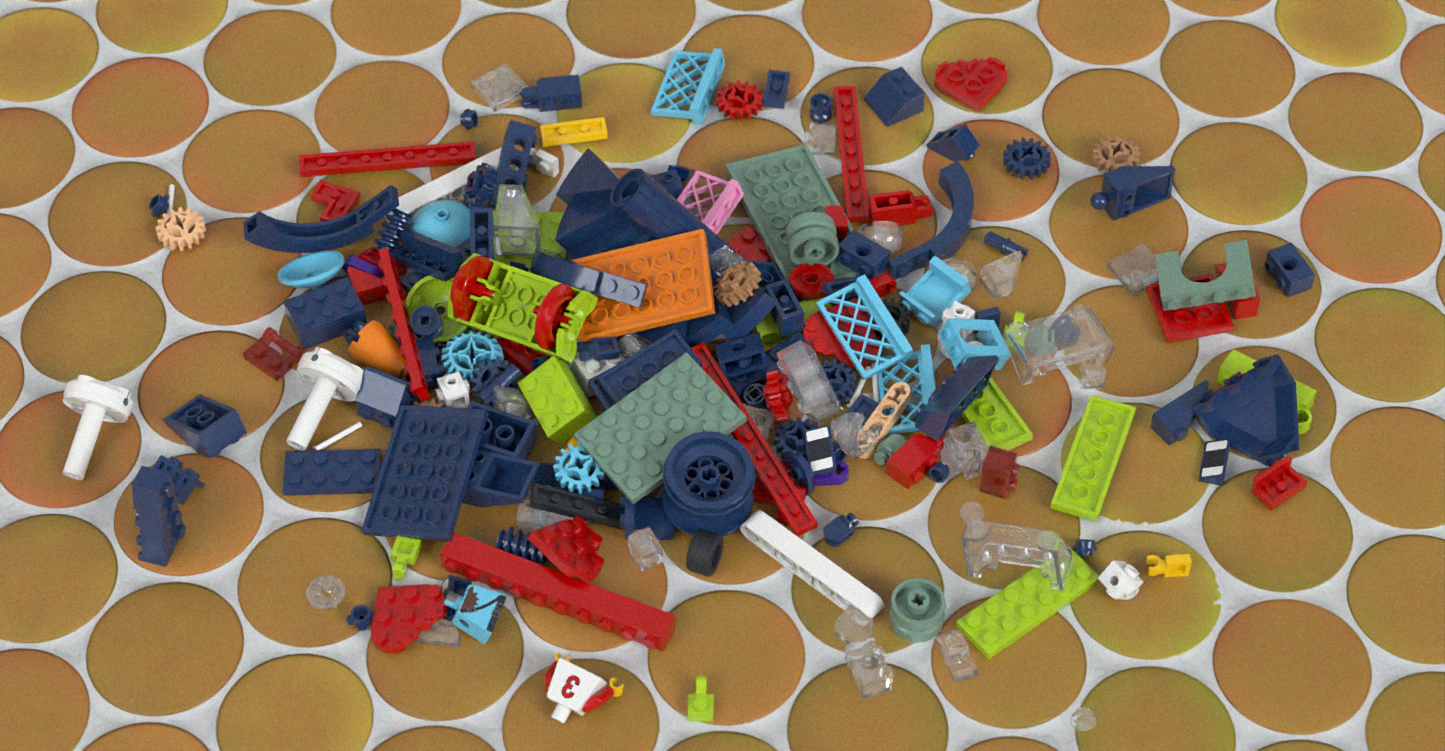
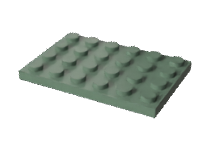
M686 352L573 435L574 439L588 455L592 456L596 464L628 500L635 504L663 483L664 463L672 448L680 440L691 434L707 431L728 435L745 423L747 417Z

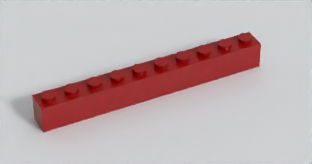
M453 532L451 541H447L440 553L441 566L449 573L463 575L470 581L484 583L494 590L505 591L515 598L526 599L536 606L547 607L560 615L573 617L583 624L589 623L599 627L604 632H612L620 635L625 640L644 644L645 647L652 650L657 649L663 652L676 629L675 615L591 583L583 582V580L578 578H570L562 572Z

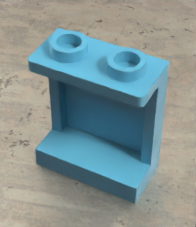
M936 256L929 261L930 269L907 293L904 291L899 293L902 306L906 305L908 307L907 310L914 313L922 324H928L934 329L943 321L941 318L945 309L950 308L955 301L960 303L971 292L969 280Z

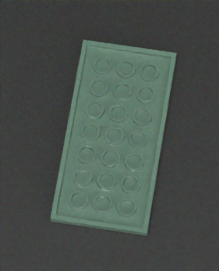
M807 144L725 164V172L729 179L738 181L743 190L744 196L741 202L759 237L763 241L770 258L784 279H787L788 283L790 272L798 266L793 263L789 254V243L786 235L789 222L796 216L806 212L825 213L826 205L841 206ZM849 220L847 236L854 230ZM836 259L826 265L833 272L834 281L859 276L857 272L843 266ZM810 279V280H807V281H808V282H815L816 280Z

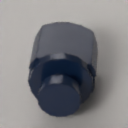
M849 513L846 517L844 515L837 516L823 528L825 541L830 546L838 547L855 532L854 527L859 524V521L852 513Z

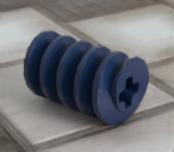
M396 208L391 211L394 215L387 214L386 218L390 223H382L386 231H378L382 239H374L378 247L372 248L378 251L387 247L390 253H393L394 249L402 248L398 241H402L400 232L408 229L406 225H414L410 215Z
M510 527L507 532L503 529L499 533L496 548L543 566L547 561V557L528 540L530 532L525 538H523V530L521 529L514 535V527Z

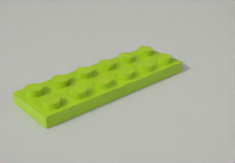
M1091 394L1050 509L1097 522L1135 416L1136 407Z
M1066 545L956 621V627L989 660L1100 582L1098 579L1099 575Z

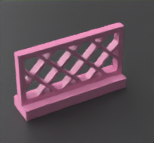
M697 170L677 201L684 206L686 198L695 196L696 202L685 205L688 210L698 208L700 214L695 216L717 235L744 196L739 182L731 179L728 182ZM700 179L707 181L708 185L696 189L695 185ZM721 186L725 188L722 193L714 195L713 189ZM710 191L711 197L699 200L698 194ZM713 202L710 210L702 212L701 206Z

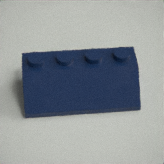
M995 355L969 357L964 364L960 362L953 371L954 375L945 378L939 391L934 390L928 399V404L925 405L923 403L915 414L918 418L914 426L938 442L987 387L999 358Z

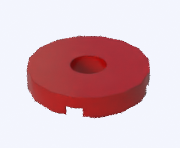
M808 263L801 264L795 267L789 275V285L794 294L808 300L825 297L826 295L822 290L824 283L834 281L833 272L828 267L819 263H814V265H808ZM813 279V280H816V281H815V282H808L807 280Z

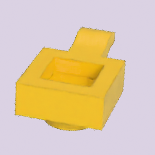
M1172 554L1165 556V560L1156 555H1149L1146 558V564L1155 565V567H1149L1148 575L1150 576L1164 574V577L1189 576L1192 563L1190 554Z

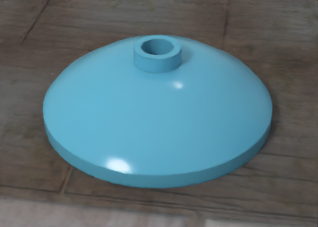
M439 200L421 207L411 219L414 225H410L411 231L452 247H456L470 238V208L457 201Z
M320 251L307 254L284 265L278 271L277 276L282 284L289 287L317 289L331 280L341 270L344 264V257L342 253L337 251Z

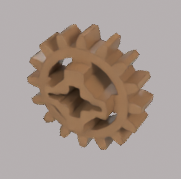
M1107 135L1106 140L1100 138L1099 144H1094V150L1092 151L1093 165H1098V171L1104 169L1105 173L1122 166H1138L1140 160L1139 147L1134 146L1133 140L1127 142L1126 136L1123 139H1119L1118 135H1115V138Z
M745 260L741 265L738 261L735 267L730 265L726 271L721 273L723 275L722 278L716 279L718 284L713 286L715 290L713 294L723 306L726 304L730 307L733 303L737 306L740 300L745 302L749 296L753 295V289L759 288L756 283L762 280L759 277L761 272L752 262L748 263Z

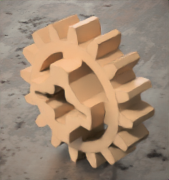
M179 207L178 212L171 209L170 215L164 213V220L159 219L157 221L156 231L159 242H163L164 247L170 245L171 250L179 247L180 251H183L184 246L191 249L192 243L199 244L198 238L205 237L206 227L203 216H199L198 211L192 213L191 208L183 211L182 207Z

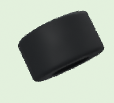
M699 529L695 532L686 558V567L689 571L708 577L714 574L722 556L724 544L722 535L704 529Z

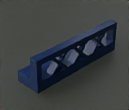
M409 229L400 232L403 247L391 253L395 262L444 282L455 277L460 266L464 263L460 249Z

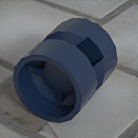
M421 306L411 314V328L419 337H432V340L442 334L444 321L434 308Z

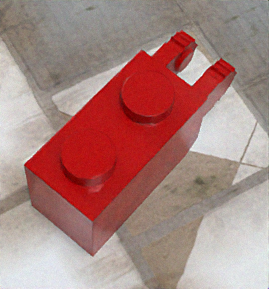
M910 190L869 195L868 208L872 229L916 224L917 219L932 216L934 211L929 206L930 198L926 195L914 196Z
M914 434L887 459L886 474L907 489L914 483L918 484L924 477V474L935 463L939 462V453L944 448L943 440L945 439V434L938 442L928 435L925 437L923 434Z

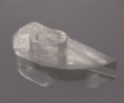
M439 619L431 625L433 628L421 631L416 641L418 643L460 648L461 636L452 622Z

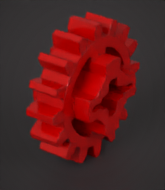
M737 80L736 84L729 82V87L723 85L722 91L717 92L716 106H718V111L723 112V117L730 115L732 121L735 118L743 121V117L750 120L751 115L757 116L758 111L762 110L763 95H761V89L756 90L755 84L749 86L748 81L744 84H741L740 80Z
M779 369L768 371L766 375L767 382L765 387H763L767 409L774 412V417L777 421L790 419L789 408L792 406L793 396L789 381L782 378V373Z

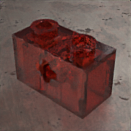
M990 445L982 466L980 492L1007 500L1010 491L1014 492L1018 483V478H1016L1020 468V464H1017L1018 453Z

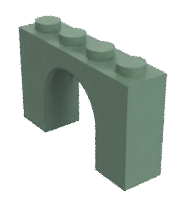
M1247 240L1224 243L1227 260L1226 269L1220 277L1205 283L1193 282L1182 274L1178 251L1155 254L1163 310H1177L1179 308L1255 297L1256 293Z

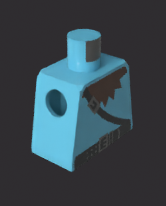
M468 585L462 596L449 591L444 605L456 610L452 619L453 625L481 643L486 644L493 632L507 595L478 586Z

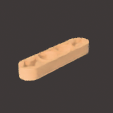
M904 382L895 383L853 440L852 447L858 458L867 459L875 453L879 443L884 440L912 399L911 389L908 384ZM886 408L895 409L891 415L882 414ZM875 425L883 427L878 433L870 431Z

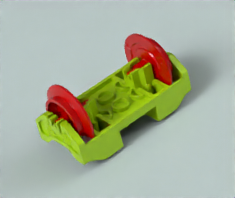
M474 253L460 266L453 279L451 291L448 295V317L460 324L490 334L491 336L502 337L530 347L547 356H556L563 361L572 363L576 355L577 338L584 320L594 310L599 298L587 291Z

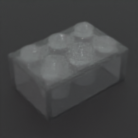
M799 340L776 353L779 358L777 365L783 374L786 373L789 379L786 382L793 395L796 394L799 400L796 404L802 415L805 414L809 419L820 423L843 410L813 348Z

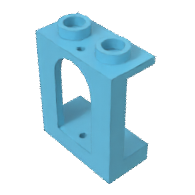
M949 318L938 333L954 368L969 357L995 355L999 359L994 370H1001L1011 356L994 320ZM960 330H979L976 336L983 345H971L965 342L960 336Z

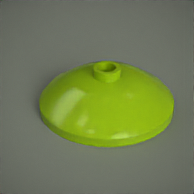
M431 276L424 277L411 288L406 298L409 317H411L415 309L421 306H430L437 312L439 308H445V313L440 315L444 321V330L433 342L451 341L453 335L459 337L461 332L468 328V326L448 317V295L451 291L454 277L446 282Z

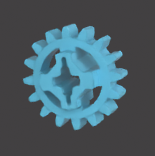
M579 443L575 448L572 444H569L568 451L560 450L562 457H555L557 464L553 465L554 472H556V481H560L562 488L568 485L570 492L578 489V493L582 494L584 488L591 492L592 485L600 486L598 479L604 480V472Z

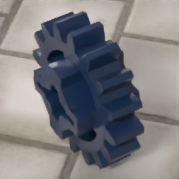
M1021 138V142L1013 140V145L1007 144V149L1004 150L1003 165L1007 166V172L1013 171L1012 176L1014 177L1019 174L1021 179L1028 176L1032 180L1033 175L1040 178L1041 172L1047 173V168L1050 167L1051 152L1047 151V145L1041 147V141L1034 143L1033 138H1030L1029 141Z
M482 162L481 166L477 165L476 171H472L469 174L463 194L465 198L463 203L466 207L483 208L484 203H488L493 197V191L498 178L496 176L497 170L494 166Z
M499 357L495 358L493 362L488 358L485 360V364L482 362L477 364L479 370H473L471 373L475 378L469 380L470 383L475 385V387L470 389V392H477L475 400L481 399L479 394L487 387V384L494 381L493 378L495 376L498 377L501 374L498 369L504 372L508 368V360L500 363ZM485 372L486 377L484 379V382L481 383L482 375ZM516 380L509 385L507 393L502 391L490 403V407L496 408L498 403V406L502 408L505 407V402L508 404L513 402L511 396L516 397L519 394L515 390V388L519 387Z
M824 359V364L822 365L819 362H815V368L809 367V374L805 375V389L809 391V397L815 396L816 403L823 400L825 406L829 402L836 406L838 400L845 403L846 396L851 398L852 391L855 390V374H852V368L848 367L845 369V362L839 365L836 359L832 363Z
M797 417L796 422L788 419V425L781 423L780 429H776L774 437L776 453H781V459L784 460L783 454L795 451L797 456H803L807 460L803 431L818 427V423L810 424L809 418L802 422L800 417Z

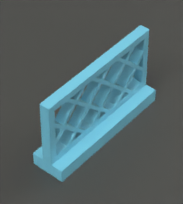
M714 48L712 53L675 51L651 109L652 116L693 119L694 124L702 125L725 67L722 49ZM679 59L689 60L681 65L677 63ZM702 60L708 61V63H706V64H704V65H702V66H700V67H699V65L697 64L698 62H700V61H702ZM691 66L695 67V69L690 71L689 73H686L684 71L685 69ZM679 72L683 75L675 80L671 78ZM701 74L702 78L693 82L691 78ZM685 81H688L690 83L683 88H680L678 86L679 84ZM673 87L677 90L669 95L665 93ZM695 89L696 93L689 97L686 96L685 93ZM679 96L683 97V100L675 104L672 101ZM667 102L670 104V106L665 109H659L661 105ZM687 104L690 106L689 111L679 110V108Z
M865 274L858 277L856 282L816 302L817 308L863 380L899 361L904 362L911 358L912 347ZM854 290L859 297L858 303L844 301L845 294ZM830 302L839 304L838 314L828 312L824 305ZM842 305L856 309L854 318L840 315ZM858 310L869 313L871 316L869 323L856 319ZM838 320L852 323L850 333L842 332L838 329ZM854 324L868 328L866 337L852 334ZM870 328L879 330L882 333V341L868 338ZM850 339L864 342L862 352L850 348ZM866 343L880 346L878 356L864 353ZM882 347L893 350L896 356L890 360L881 358ZM862 358L876 361L875 367L866 372L861 365Z
M930 344L920 345L921 350L912 351L911 358L908 360L918 359V363L912 369L905 365L908 361L906 360L894 364L895 367L890 372L883 370L877 373L880 401L889 391L884 385L890 379L896 383L904 382L908 384L907 382L913 376L920 379V382L915 387L911 385L909 387L912 397L916 394L923 400L917 406L909 403L907 407L912 409L907 417L901 415L899 420L902 422L898 426H893L887 435L920 431V429L914 426L915 422L911 420L923 403L925 405L928 404L929 397L936 390ZM893 354V355H886V356H880V357L890 360L891 358L895 357L896 355ZM900 368L908 372L902 380L894 376ZM886 408L882 414L887 415L888 412L891 415L895 409Z

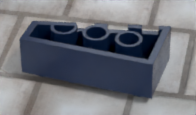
M141 466L132 483L133 506L137 510L135 526L140 527V535L136 537L137 545L142 546V550L138 553V559L166 567L179 539L184 537L186 527L183 524L182 512L179 510L178 498L175 495L174 484L171 481L169 472Z

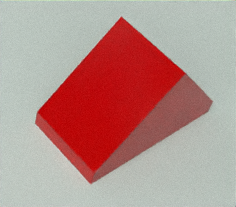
M350 266L347 268L349 281L363 306L387 299L386 294H389V291L386 290L382 278Z

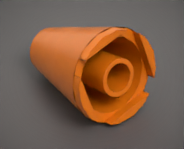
M372 320L366 324L358 333L361 336L358 342L352 341L348 350V356L361 364L396 378L407 379L408 376L404 369V364L407 362L401 355L399 344L380 322Z

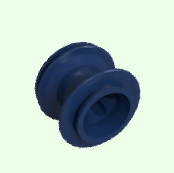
M713 431L691 434L680 440L672 448L664 463V488L662 493L663 508L670 522L677 529L690 536H693L697 530L704 529L721 534L724 537L739 529L749 518L754 501L755 468L746 448L731 436ZM697 490L699 493L694 494L692 491Z

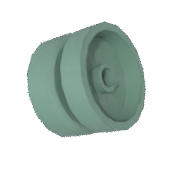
M806 212L793 218L787 225L786 235L789 243V254L791 260L799 266L804 263L814 265V263H819L826 266L838 256L839 243L836 237V225L833 218L821 212Z
M912 578L901 582L893 590L890 605V623L894 632L904 640L915 643L927 642L935 638L942 630L945 616L946 600L941 588L930 580Z

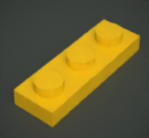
M604 117L540 125L543 147L608 139Z

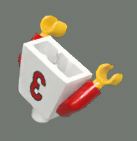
M561 653L555 654V661L544 674L547 698L557 704L551 717L565 724L571 711L583 716L585 713H590L612 697H619L623 693L624 684L615 687L616 678H611L609 686H606L607 683L602 678L570 663L569 655L566 659H561Z

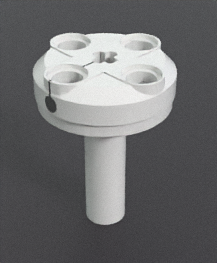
M320 347L304 353L296 370L298 377L312 388L286 440L288 445L300 451L306 450L331 398L347 402L356 400L364 373L360 367Z
M78 375V378L67 383L63 394V403L70 409L82 414L62 474L72 479L83 480L102 422H126L131 414L134 403L130 398L131 392L129 390L96 380L90 376Z

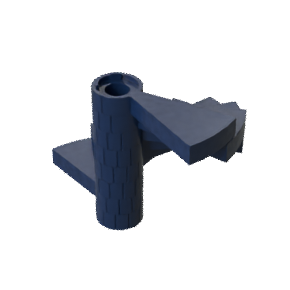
M589 148L572 167L556 193V196L566 203L567 207L559 224L555 241L567 250L566 259L569 261L704 229L707 238L714 293L713 286L718 284L716 279L722 278L723 275L721 273L726 271L730 265L735 267L737 260L740 259L738 252L717 236L642 169L630 170L619 178ZM759 288L753 289V295L749 296L745 302L740 300L737 306L733 303L730 307L726 304L723 306L713 294L715 314L638 331L628 335H632L644 346L652 344L674 329L679 332L690 348L702 342L706 344L721 334L729 341L747 335L762 321L777 302Z

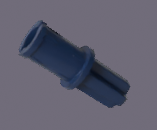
M991 231L985 235L984 243L1000 250L1001 254L1004 255L1006 253L1020 262L1024 261L1025 258L1023 256H1027L1028 249L1012 242L1011 238L1006 239Z
M510 364L503 373L493 378L494 381L479 394L480 398L486 404L491 403L502 391H507V387L521 376L522 373L514 364Z

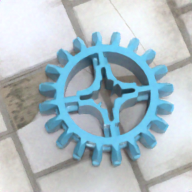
M470 330L469 334L465 335V333L461 332V337L453 335L452 341H447L446 348L442 350L441 363L445 374L459 372L462 379H467L469 385L473 388L475 385L470 383L469 380L475 378L471 372L479 370L477 364L481 362L485 364V360L488 358L493 362L497 357L500 358V363L504 361V354H502V347L498 345L496 338L491 339L490 334L483 336L481 331L474 334ZM485 372L482 375L481 383L484 382V379L486 377Z

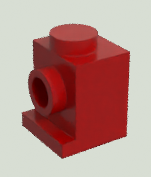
M826 205L825 214L833 218L837 231L836 237L838 241H843L848 233V216L844 215V206Z

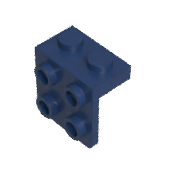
M621 493V507H625V513H620V527H625V540H671L674 538V525L665 514L662 497H643L635 504H632Z

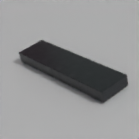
M533 483L531 487L529 507L571 518L580 517L584 521L622 530L623 528L620 527V513H625V507H621V504Z

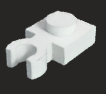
M531 148L530 155H533L531 164H535L536 169L542 174L555 178L559 173L558 158L541 149L537 152L534 148Z

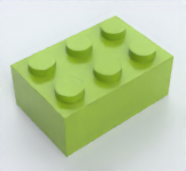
M552 356L518 382L547 437L559 444H563L573 434L597 418L595 411L568 364L556 356Z

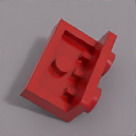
M1289 455L1282 460H1276L1269 469L1258 472L1253 478L1251 493L1270 511L1306 488L1307 481L1291 467L1292 458Z

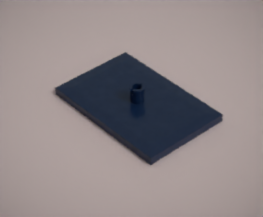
M401 405L361 532L364 535L401 536L411 539L451 541L489 413L484 409Z

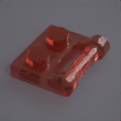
M268 327L264 331L263 336L243 352L245 360L278 381L300 361L305 350L300 346H294L279 336L272 327ZM273 342L291 355L287 358L269 346V344Z

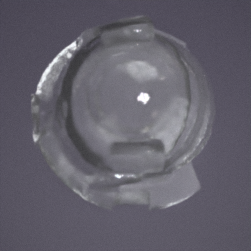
M858 412L843 414L836 421L831 420L830 424L836 443L845 454L851 457H859L867 453L875 445L876 438L879 439L881 433V424H871L870 428L865 431L862 427L865 417L862 413Z

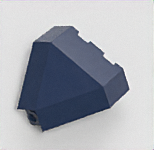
M1279 354L1252 363L1253 369L1243 374L1240 371L1223 381L1225 384L1223 387L1215 392L1211 389L1208 390L1192 406L1209 436L1216 440L1231 439L1230 447L1268 467H1271L1277 459L1284 458L1289 452L1299 450L1296 382Z

